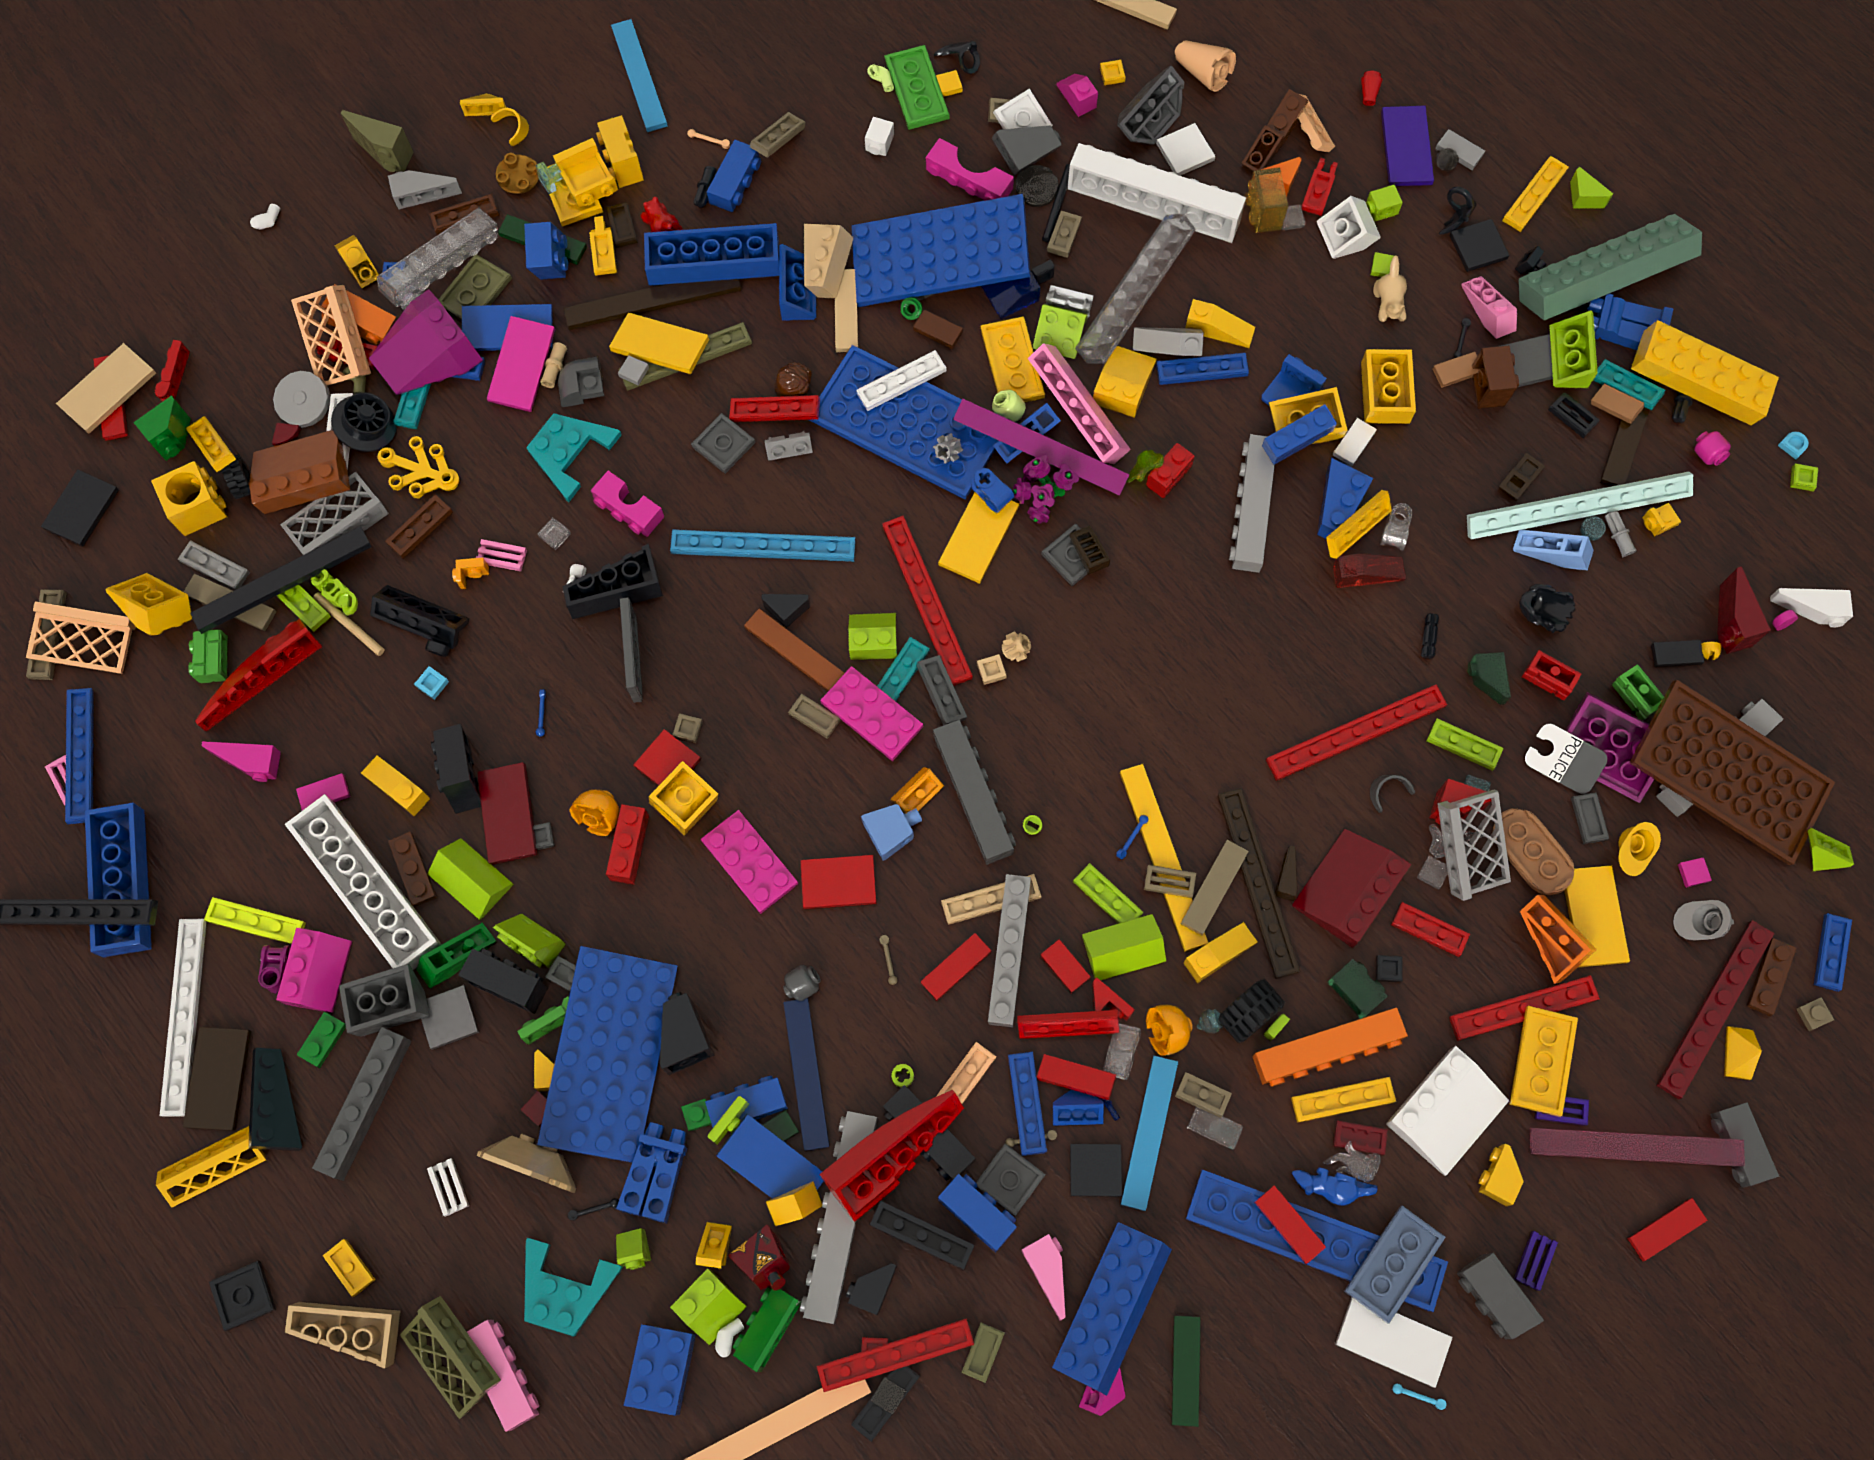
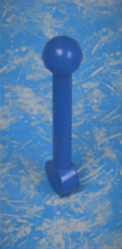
M540 689L539 722L536 729V735L539 737L545 734L543 729L545 689Z
M1146 815L1139 817V823L1123 848L1117 851L1116 856L1118 858H1125L1130 844L1143 824L1148 822Z

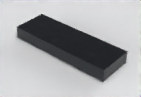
M908 1366L891 1371L851 1425L872 1442L920 1376Z

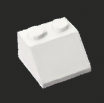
M1353 196L1348 197L1316 221L1331 257L1334 259L1362 251L1381 238L1366 202Z

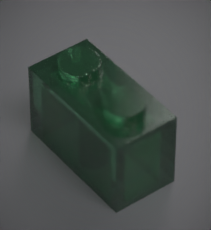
M1352 959L1327 983L1362 1019L1388 996L1384 993L1386 990L1377 980L1373 981L1369 977L1367 968L1361 962H1356Z

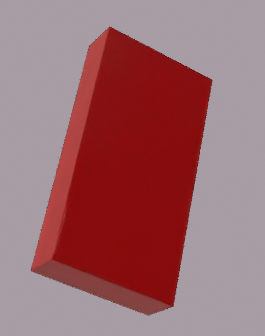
M1060 939L1040 954L1041 958L1071 994L1091 978Z

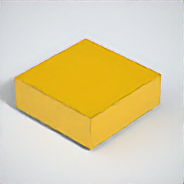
M1121 60L1100 63L1104 85L1125 82L1126 77Z
M957 70L936 75L943 97L963 92Z

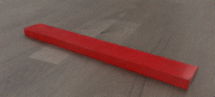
M904 515L882 523V527L937 655H940L953 686L973 679Z
M1437 684L1274 754L1268 757L1266 762L1276 781L1445 708L1448 704Z

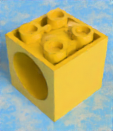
M195 461L151 480L167 518L184 536L227 517L224 508H227L222 496H218L216 492L219 489L213 477L209 476L204 467L200 468ZM200 491L199 495L195 500L188 504H184L185 500L191 494Z
M683 761L649 796V804L684 836L718 800V793Z

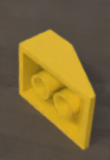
M1114 345L1094 390L1093 398L1096 403L1101 407L1135 418L1157 359Z
M1337 387L1269 402L1275 431L1277 432L1325 404L1337 425L1333 432L1314 443L1344 438L1347 426Z
M148 573L106 588V593L132 623L149 635L161 634L164 630L181 626L184 622L192 620L188 594Z

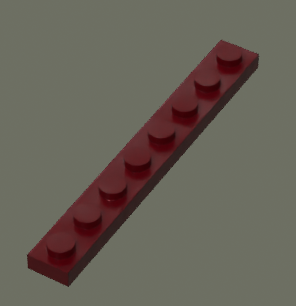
M1753 920L1748 922L1656 1086L1677 1099L1683 1098L1774 935L1772 931Z

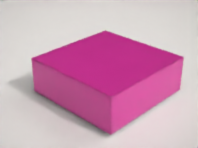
M1704 857L1678 864L1686 888L1712 881Z

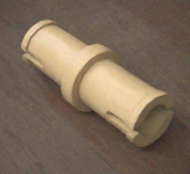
M554 343L550 357L545 361L546 368L540 381L544 387L554 388L558 373L563 368L562 361L567 351L564 344Z

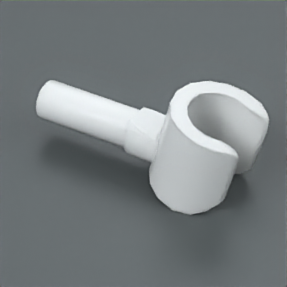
M573 564L570 568V577L567 584L576 580V577L584 576L586 568L583 565Z

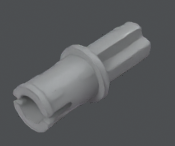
M1613 511L1605 515L1607 524L1613 534L1611 538L1615 539L1622 557L1635 553L1637 550L1628 534L1630 531L1625 528L1619 513Z

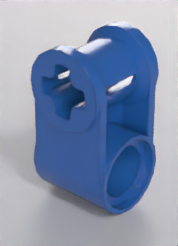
M982 468L975 473L971 481L973 491L985 501L992 511L999 513L1014 498V493L991 470ZM983 479L987 481L982 484L979 482V480Z

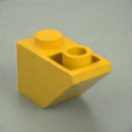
M354 235L335 245L341 258L361 288L381 278Z
M1504 1144L1499 1146V1148L1495 1147L1489 1157V1161L1492 1162L1489 1170H1484L1479 1179V1184H1481L1479 1192L1505 1206H1510L1514 1204L1524 1181L1511 1146Z

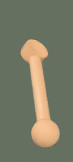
M694 129L688 130L687 134L691 138L698 137L722 145L724 149L730 147V141L727 139L721 141L696 133Z

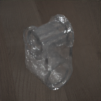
M1399 503L1393 507L1387 518L1380 545L1388 544L1399 547L1401 551L1404 550L1412 518V509L1409 505ZM1395 514H1401L1405 520L1397 519Z

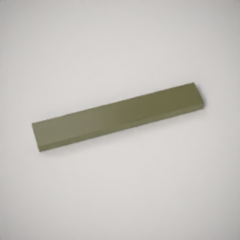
M744 322L708 335L709 341L696 365L751 345L752 341ZM643 361L649 365V369L639 386L679 371ZM623 379L627 391L639 387Z

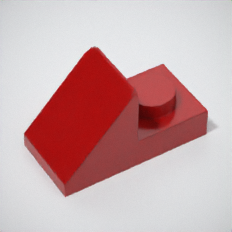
M1097 977L1092 983L1094 1011H1103L1108 1005L1111 1007L1109 1010H1117L1119 1020L1123 1018L1127 1021L1135 1009Z

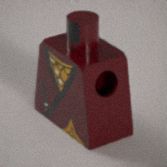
M768 1224L728 1255L735 1265L760 1290L765 1289L769 1285L773 1290H779L785 1285L786 1280L783 1274L789 1270L790 1264L779 1238Z

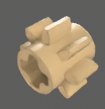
M1015 631L1006 635V640H1003L1002 652L1005 657L1011 659V661L1016 659L1017 662L1027 658L1026 654L1030 653L1029 650L1031 649L1028 637L1022 633L1017 634Z

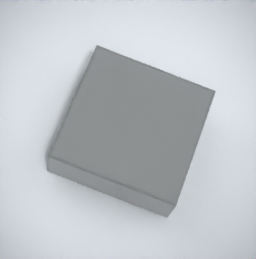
M628 355L618 375L620 378L639 386L649 369V365Z

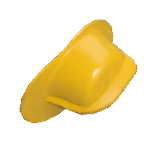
M1642 822L1635 827L1627 828L1620 835L1618 842L1620 849L1619 863L1626 874L1630 876L1641 874L1658 851L1661 837L1655 825L1649 822Z

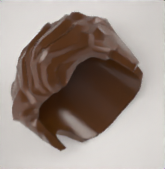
M797 362L788 363L780 368L775 383L777 396H806L810 389L811 370Z

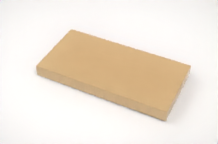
M123 343L56 404L89 434L153 377L156 372Z

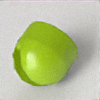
M1030 815L1024 819L1023 828L1028 834L1035 835L1042 830L1043 824L1039 817ZM1028 821H1031L1039 825L1038 830H1036L1032 826H1028Z

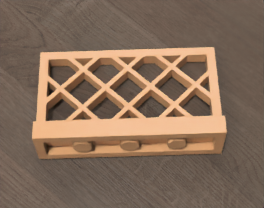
M344 285L329 286L324 290L291 300L314 375L324 381L322 376L323 368L326 367L332 371L329 380L324 381L329 386L371 374ZM323 295H327L329 301L327 309L319 305ZM306 301L312 305L308 315L303 313L300 305L301 302ZM316 309L325 313L321 323L313 319ZM329 317L335 321L336 327L334 331L325 327ZM310 323L319 327L315 337L309 334L308 328ZM323 331L331 335L328 345L319 341ZM336 339L342 344L343 349L341 353L332 349ZM317 345L325 349L322 359L316 356L315 349ZM330 353L338 357L335 367L326 363ZM343 361L348 364L351 374L345 375L339 371Z
M41 602L34 603L33 611L36 613L26 658L123 674L131 633L136 628L128 617ZM42 619L51 620L55 628L44 634L40 629ZM69 623L74 624L79 631L67 638L62 628ZM96 627L102 636L91 642L85 632ZM58 631L64 641L53 648L47 638ZM116 631L124 632L123 641L115 646L109 636ZM82 635L88 645L76 651L71 641ZM106 639L111 649L100 655L94 646ZM44 640L50 650L43 655L34 654L36 645ZM68 645L74 654L67 659H61L56 651ZM91 648L97 658L90 663H85L80 655ZM114 652L119 658L117 668L109 667L104 661L106 657Z

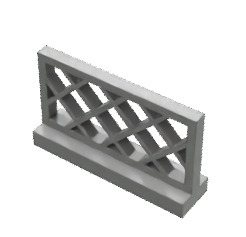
M357 472L349 476L350 485L358 481L357 491H345L314 500L280 524L303 555L360 526L365 531L389 514ZM334 496H340L338 505L329 504L330 499ZM346 497H355L354 504L344 505ZM361 497L371 498L364 505H359ZM314 510H321L319 518H310ZM327 510H336L334 519L325 518ZM342 510L351 511V514L347 517L340 519ZM296 523H302L300 531H291L289 529ZM308 523H318L315 532H306ZM323 524H333L330 529L321 532ZM304 537H314L313 541L304 547L302 546Z
M1494 789L1452 803L1448 801L1437 803L1451 894L1465 901L1471 899L1474 893L1511 882L1498 791ZM1491 798L1492 806L1485 813L1480 808L1485 800ZM1470 806L1472 810L1465 820L1462 819L1459 808ZM1477 812L1485 816L1478 828L1471 824ZM1492 820L1495 822V829L1489 836L1483 831L1489 821ZM1471 827L1475 830V833L1469 843L1464 841L1463 835L1467 828ZM1482 834L1488 840L1480 851L1474 845ZM1496 843L1498 845V852L1494 858H1491L1486 854L1492 844ZM1473 849L1479 854L1471 866L1467 863V856ZM1484 857H1486L1491 863L1486 871L1482 873L1477 868ZM1497 865L1500 866L1502 877L1490 878ZM1477 872L1482 875L1478 884L1471 886L1470 879L1474 873Z

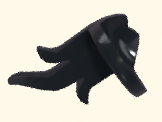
M975 41L949 44L934 53V56L958 53L961 69L968 74L975 73L980 66V56ZM968 49L974 58V64L970 69L966 68L963 61L964 52Z
M1453 187L1447 193V200L1456 212L1449 221L1444 223L1446 227L1439 232L1440 235L1457 229L1464 221L1468 222L1469 216L1477 205L1468 190L1462 187ZM1458 193L1463 195L1466 199V204L1460 206L1455 204L1452 200V194Z

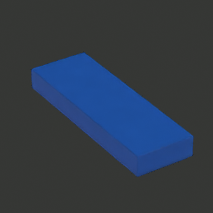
M1829 913L1824 915L1814 979L1815 986L1838 992L1842 990L1852 919Z

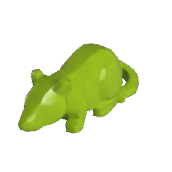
M325 569L321 571L322 573L311 578L312 585L319 591H322L321 594L332 605L342 608L345 615L355 613L358 607V600L355 594L349 591V588L341 583L340 580L334 579Z

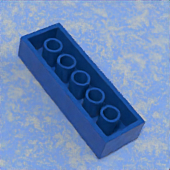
M776 223L644 233L645 272L649 285L779 276V237Z
M134 803L85 810L88 899H149L144 809ZM89 925L91 952L101 957L152 949L150 926Z
M1117 1223L1052 1366L1053 1369L1106 1396L1108 1395L1172 1249L1142 1232L1122 1223Z

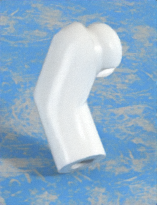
M270 204L267 213L251 218V226L254 229L272 227L280 212V207Z

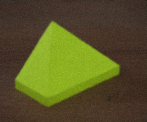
M1813 828L1808 830L1813 871L1846 868L1854 865L1848 845Z

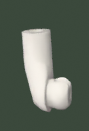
M739 1318L721 1328L717 1333L715 1350L721 1357L730 1355L733 1336L744 1330V1326Z

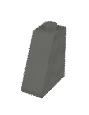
M1051 125L1003 129L997 131L992 137L993 142L1014 176L1055 152L1062 145L1058 132L1053 130Z

